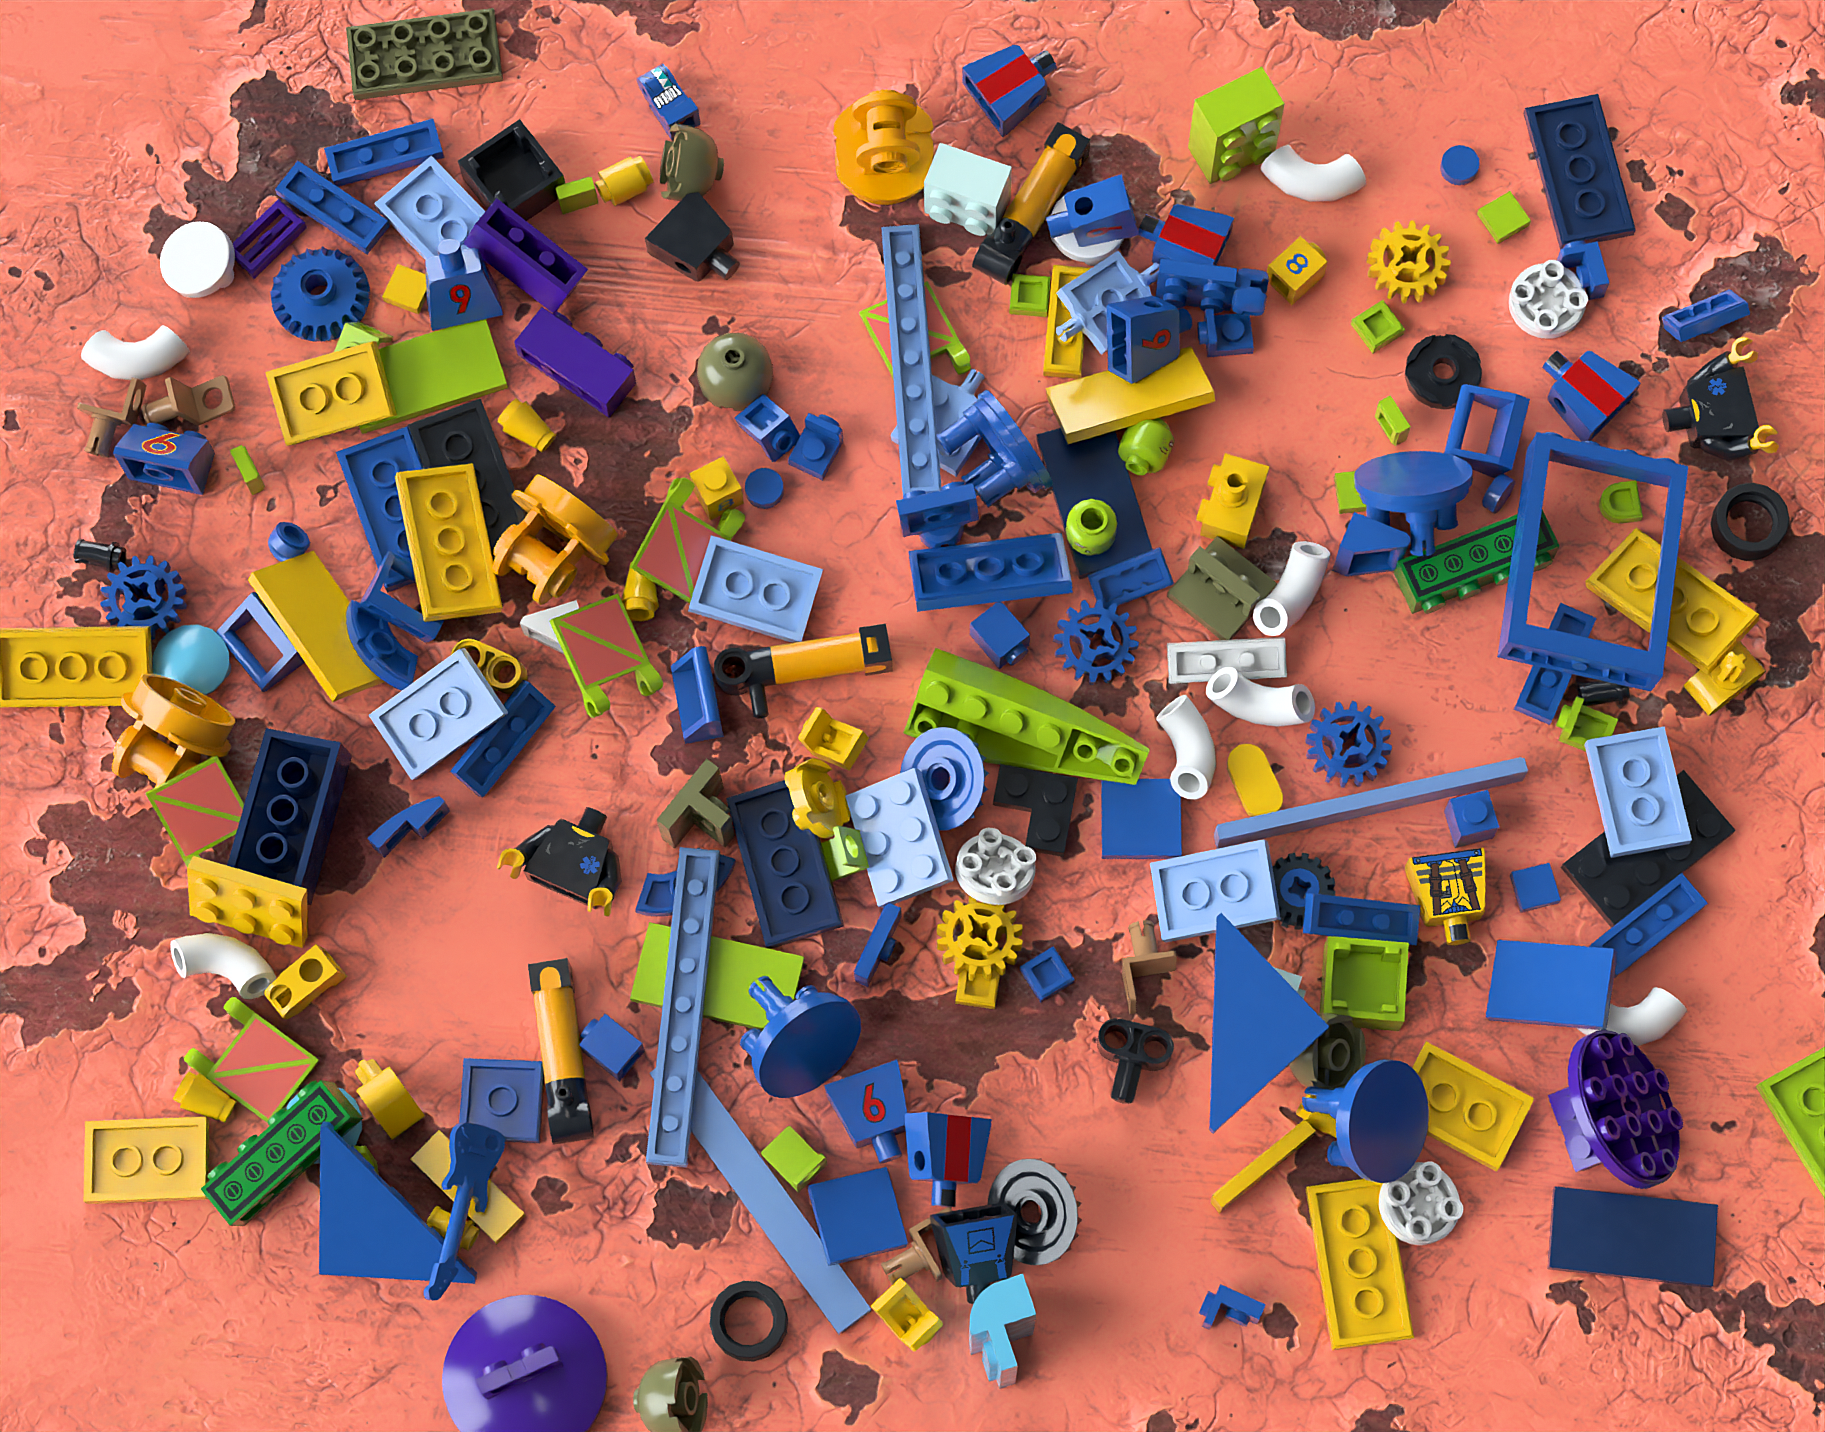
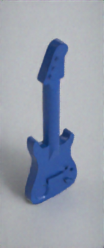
M458 1123L452 1128L450 1133L451 1164L449 1173L442 1182V1189L449 1190L453 1185H456L457 1191L439 1263H434L429 1285L423 1291L424 1297L427 1300L434 1301L440 1299L458 1274L459 1269L455 1267L471 1198L475 1202V1211L484 1212L488 1201L487 1182L491 1171L498 1163L505 1148V1137L500 1132L480 1124Z

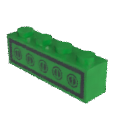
M1543 510L1533 572L1553 563L1552 559H1554L1560 547ZM1518 514L1435 546L1434 554L1427 556L1426 550H1424L1423 556L1411 555L1397 561L1393 573L1411 613L1414 614L1421 610L1425 614L1432 613L1446 605L1445 601L1457 596L1461 600L1468 599L1481 592V587L1493 582H1495L1496 586L1508 583Z
M315 1080L307 1084L298 1093L297 1097L299 1100L289 1109L285 1107L276 1112L268 1120L269 1127L259 1136L255 1134L246 1139L238 1147L239 1154L229 1163L225 1161L219 1164L208 1174L209 1181L201 1190L230 1226H245L320 1158V1126L323 1121L330 1122L335 1127L334 1130L342 1138L363 1119L334 1082L323 1080L317 1082Z

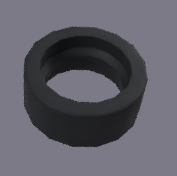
M1745 483L1726 491L1713 511L1710 525L1713 538L1722 551L1732 558L1752 561L1760 560L1775 551L1787 533L1790 518L1787 505L1777 492L1765 485ZM1748 501L1756 503L1767 510L1772 518L1773 526L1771 533L1766 539L1752 543L1741 540L1732 533L1728 527L1727 517L1731 508L1737 503Z
M741 1281L729 1285L717 1296L711 1307L709 1325L715 1342L725 1354L739 1361L754 1362L769 1357L781 1346L787 1334L788 1316L783 1300L773 1288L758 1281ZM744 1297H755L764 1301L771 1309L773 1315V1327L769 1335L762 1342L754 1345H742L734 1341L728 1335L725 1327V1315L729 1307L736 1300Z

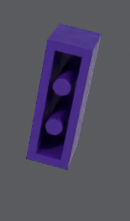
M497 198L475 223L463 243L469 249H478L488 264L552 313L558 311L588 270Z
M541 307L514 341L518 356L610 418L637 383L634 369H632L634 367L633 364L620 353L616 352L612 355L602 348L603 344L591 333L584 332L583 335L572 328L573 324L560 312L554 311L552 314Z

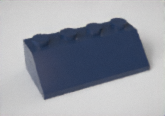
M269 728L265 729L227 866L307 889V905L312 904L352 755L341 742Z

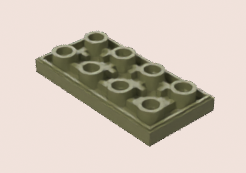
M494 8L346 27L352 90L355 100L503 81Z

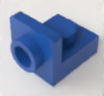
M1575 241L1565 245L1560 250L1556 261H1559L1565 268L1576 267V275L1580 281L1581 288H1586L1589 300L1603 298L1609 286V279L1598 241L1587 244L1585 241Z
M1213 308L1205 309L1204 320L1197 323L1199 345L1206 344L1207 357L1253 354L1254 345L1250 315H1214Z
M764 394L735 417L739 427L762 446L767 457L772 462L777 461L796 445L800 438V434L790 416Z
M808 413L805 418V428L788 458V464L823 481L843 444V430L839 427V423L823 414L817 417Z
M1220 1284L1216 1294L1208 1291L1198 1314L1206 1317L1202 1327L1209 1330L1219 1308L1226 1311L1225 1318L1247 1327L1249 1322L1258 1323L1266 1304Z

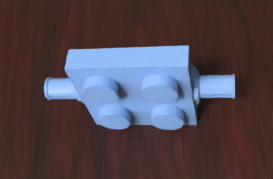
M1118 250L1060 288L1056 294L1069 310L1072 319L1056 328L1057 335L1059 336L1064 333L1060 339L1065 342L1082 331L1088 336L1101 355L1107 352L1106 305L1152 296L1149 285L1158 280L1160 264L1155 262L1152 266L1139 273L1127 263Z
M971 369L961 386L951 385L932 375L937 433H941L964 416L962 412L978 400L974 393L982 380L985 379L982 373L979 371L977 373L975 369ZM896 426L890 436L891 441L899 445ZM976 435L951 455H948L938 441L940 468L957 477L982 437Z

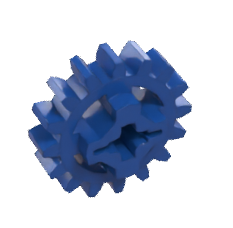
M149 555L146 563L142 564L137 556H133L132 566L127 567L124 563L120 562L118 567L121 572L118 575L113 573L106 575L112 585L101 587L100 591L109 599L100 602V605L105 612H109L106 619L111 626L115 624L117 626H151V640H154L156 636L155 630L161 629L166 634L170 632L167 625L170 620L180 623L181 619L176 610L187 608L185 601L179 598L187 594V589L183 584H178L182 578L177 570L170 572L171 566L167 561L164 560L157 566L155 558ZM165 584H167L169 592L167 602L162 598V594L166 590ZM133 593H135L138 596L142 595L143 597H148L150 595L155 603H153L150 600L146 601L145 599H140L138 601ZM121 594L125 596V603L122 605L124 610L122 612L119 605Z
M1097 599L1094 608H1090L1086 600H1083L1080 603V612L1071 607L1067 609L1066 614L1070 619L1069 622L1059 619L1057 627L1064 632L1055 634L1053 642L1062 644V647L1057 649L1054 655L1055 658H1066L1062 666L1063 671H1067L1072 667L1076 670L1074 680L1078 681L1085 674L1088 675L1089 684L1094 685L1097 676H1102L1107 684L1111 681L1112 671L1119 676L1125 673L1122 662L1126 664L1133 663L1135 658L1132 654L1128 653V650L1137 649L1139 642L1130 640L1129 637L1136 633L1137 627H1126L1125 623L1130 615L1128 612L1120 616L1115 614L1117 610L1116 603H1113L1109 609H1104L1102 599ZM1090 617L1100 618L1097 623L1087 626L1080 622ZM1112 624L1120 634L1121 645L1113 638L1110 629ZM1095 634H1099L1102 636L1101 644L1104 646L1099 645L1096 650L1091 649L1088 638H1093ZM1070 638L1078 644L1081 653L1079 660L1072 652ZM1099 659L1113 660L1105 666H1091L1093 661Z
M1352 701L1349 710H1344L1342 704L1336 702L1334 713L1331 714L1330 711L1323 708L1320 712L1322 722L1312 720L1309 728L1315 733L1307 734L1305 743L1314 747L1307 751L1306 757L1307 759L1318 760L1313 768L1315 773L1323 769L1327 771L1325 782L1329 783L1334 777L1340 778V786L1345 788L1348 779H1353L1356 786L1360 787L1363 783L1364 775L1373 781L1378 774L1375 767L1379 769L1386 767L1388 761L1381 755H1390L1392 745L1383 743L1389 739L1391 732L1386 729L1380 730L1384 720L1382 716L1375 719L1370 717L1372 707L1367 706L1363 712L1357 711L1356 701ZM1342 721H1352V723L1341 726L1336 724ZM1366 729L1369 731L1373 738L1374 748L1373 744L1367 741L1365 735ZM1356 733L1354 746H1351L1341 756L1343 743L1351 739L1352 735ZM1322 740L1324 741V745L1328 746L1331 750V760L1328 758L1323 749ZM1358 763L1361 765L1359 767L1354 768L1345 767L1346 765Z

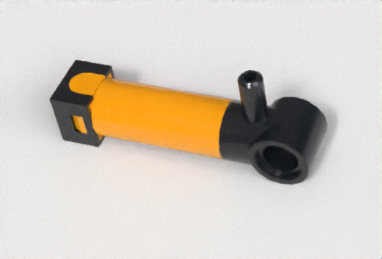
M1057 122L1044 143L1042 155L994 232L989 234L980 245L973 260V268L1004 285H1007L1012 280L1013 274L1017 272L1021 264L1024 252L1072 175L1078 174L1088 158L1090 152L1089 138Z
M886 624L859 628V633L757 649L742 650L740 648H728L719 653L714 661V672L719 688L724 693L734 696L742 695L749 690L753 717L756 719L766 718L769 714L765 693L766 686L865 671V676L893 672ZM732 665H739L745 669L744 673L738 678H729L724 674L725 670Z
M568 958L528 964L543 1064L552 1143L555 1145L594 1138V1131L587 1096L582 1052L579 1045L580 1037L571 965Z

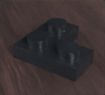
M1000 764L993 805L1031 812L1025 846L1030 847L1034 852L1064 857L1078 778Z

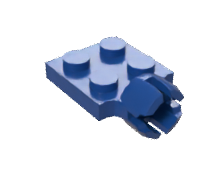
M1160 259L1156 297L1176 306L1177 309L1192 306L1199 307L1204 312L1205 309L1213 308L1214 313H1221L1222 311H1230L1232 308L1233 312L1237 314L1260 316L1266 307L1267 295L1265 293L1267 292L1269 276L1263 270L1242 268L1237 271V268Z
M961 481L952 482L942 486L940 491L927 494L924 490L912 491L903 495V499L896 500L903 537L919 535L921 542L928 548H939L944 544H948V546L957 545L964 533V525L979 520L977 498L973 483L965 485Z

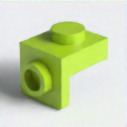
M1577 696L1572 706L1564 704L1556 723L1557 727L1562 728L1558 741L1586 752L1585 742L1590 739L1612 736L1618 719L1582 705L1584 698Z

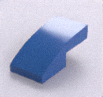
M440 796L424 800L390 818L367 839L372 847L385 858L411 830L424 839L450 810Z

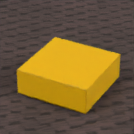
M397 264L382 296L384 302L419 315L427 298L426 274Z
M964 969L959 974L955 1004L995 1009L1000 974L996 970H992L990 981H986L982 973H977L975 979L970 981L968 977L969 971Z

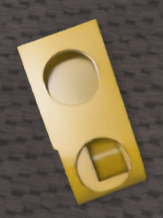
M315 944L284 970L267 987L264 995L283 1019H289L305 1009L311 1001L330 986H336L348 976L326 949Z

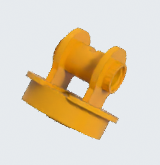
M877 90L858 99L847 107L834 123L833 135L837 137L835 166L839 181L856 197L879 205L900 203L924 189V181L933 161L934 146L930 133L934 127L931 117L916 105L914 98L899 93L896 90Z
M537 474L524 492L515 490L511 496L514 501L528 514L518 526L513 524L508 527L497 541L493 550V554L496 556L492 565L494 573L504 576L512 569L520 575L527 573V580L536 585L533 592V600L543 605L552 597L559 598L566 592L577 575L578 569L575 565L583 554L601 565H606L609 562V558L605 553L617 538L618 533L599 514L570 492L546 477ZM542 526L568 543L559 554L535 538Z
M144 674L134 692L124 693L120 700L123 709L137 720L134 725L129 726L120 735L113 750L112 772L120 778H126L136 771L141 775H147L148 779L156 783L155 787L198 765L201 754L224 757L228 755L231 749L227 737L235 724L232 714L212 698L186 684L157 674ZM158 733L179 745L178 749L176 750L158 739Z

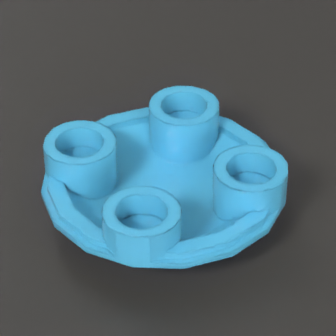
M183 625L168 632L158 642L153 654L154 674L179 681L205 695L212 693L231 672L229 651L224 640L213 629L201 625Z

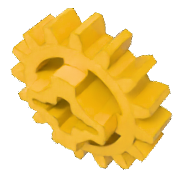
M1411 220L1408 228L1403 229L1400 222L1397 221L1394 223L1392 233L1388 229L1383 228L1380 232V240L1373 238L1370 246L1372 252H1368L1366 263L1372 265L1369 267L1368 277H1378L1375 285L1376 290L1383 289L1384 287L1389 289L1388 299H1392L1397 293L1401 295L1402 303L1406 304L1409 295H1414L1419 303L1423 300L1424 291L1434 296L1438 288L1437 284L1444 285L1447 277L1444 272L1449 270L1451 264L1450 260L1445 259L1448 255L1449 247L1438 246L1442 237L1440 233L1432 237L1428 235L1430 225L1426 224L1421 230L1416 229L1415 220ZM1385 252L1388 253L1387 258L1391 261L1387 268L1385 267L1383 260V255ZM1430 256L1433 260L1432 272L1429 271L1430 266L1426 263Z
M970 895L968 904L965 906L958 899L955 900V913L944 910L942 920L945 924L937 925V935L942 937L937 940V950L946 951L942 958L944 965L954 961V974L958 975L965 969L969 971L968 977L970 981L975 979L977 973H982L984 979L990 981L992 970H996L1001 976L1004 975L1006 970L1005 962L1015 965L1017 955L1014 951L1022 950L1023 940L1017 937L1022 935L1023 928L1020 924H1013L1017 916L1015 910L1005 914V904L994 906L977 902ZM959 924L963 934L959 935L957 941L954 942L953 932ZM973 933H974V934H977L978 937L975 938V939H972ZM1005 933L1006 943L1000 951L998 949L999 944L996 941L1001 939L1002 934ZM987 936L986 941H982L981 938Z

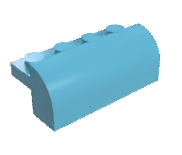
M1023 1274L988 1286L977 1297L970 1313V1353L972 1355L983 1351L982 1362L989 1382L997 1380L999 1389L1013 1385L1016 1381L1018 1365L1010 1342L1033 1335L1036 1311Z

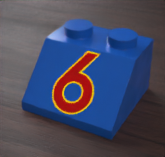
M147 423L146 426L133 424L117 443L113 454L129 480L203 495L215 452L206 437L200 433L184 431L183 434L169 432V429L163 425Z

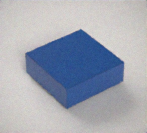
M1550 863L1511 872L1510 878L1521 913L1558 904L1561 901Z
M1054 946L1020 966L1021 973L1040 1003L1075 981Z

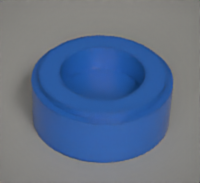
M1453 146L1442 157L1440 164L1441 174L1451 184H1468L1477 175L1479 158L1476 152L1467 146Z
M760 468L753 471L745 482L746 497L757 508L768 509L776 506L784 494L782 478L776 471L769 468Z
M1504 473L1499 474L1483 497V507L1494 514L1497 513L1509 498L1514 488L1515 480Z

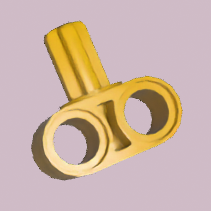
M461 640L452 649L451 655L461 648H465L467 652L478 650L481 657L477 667L494 691L512 694L522 680L527 681L528 679L526 668L516 658L477 640ZM507 665L515 666L516 674L513 680L509 683H500L498 677L500 670Z
M1740 641L1709 675L1699 670L1683 687L1706 714L1711 716L1756 682L1766 670Z
M363 1059L358 1063L359 1067L355 1070V1073L363 1085L356 1091L392 1140L425 1117L390 1066L382 1070L374 1059L368 1061Z

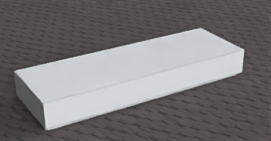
M1285 637L1167 643L1168 679L1170 684L1209 682L1216 672L1225 667L1236 669L1247 679L1287 677Z

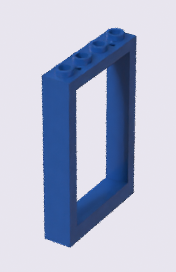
M1554 432L1536 433L1526 451L1498 658L1650 692L1663 677L1688 466L1677 464L1669 458L1655 459L1638 455L1637 452L1629 449L1615 450L1602 447L1593 441L1580 442L1563 438L1560 434ZM1549 461L1668 488L1648 651L1526 624Z

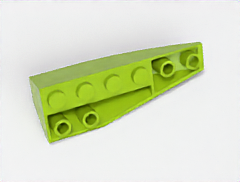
M935 648L925 669L903 732L906 735L918 738L924 732L934 728H955L960 732L969 734V738L979 744L978 751L986 757L984 760L986 763L1004 764L1133 785L1137 784L1150 750L1115 727L1042 689L938 648Z

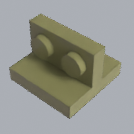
M1217 536L1205 550L1199 546L1191 555L1187 571L1168 591L1167 597L1220 640H1232L1253 616L1256 604L1270 595L1277 583Z
M707 758L656 820L662 839L674 849L694 825L723 847H726L735 836L732 825L733 820L728 815L730 809L721 800L716 798L724 789L719 767Z

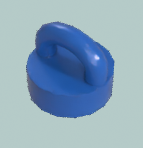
M280 522L271 532L268 546L273 556L282 562L304 554L310 546V541L307 534L299 526L290 522Z

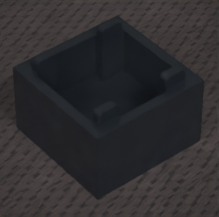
M520 119L458 160L463 180L486 209L497 198L525 221L557 201L558 197L555 188L566 184L562 172Z

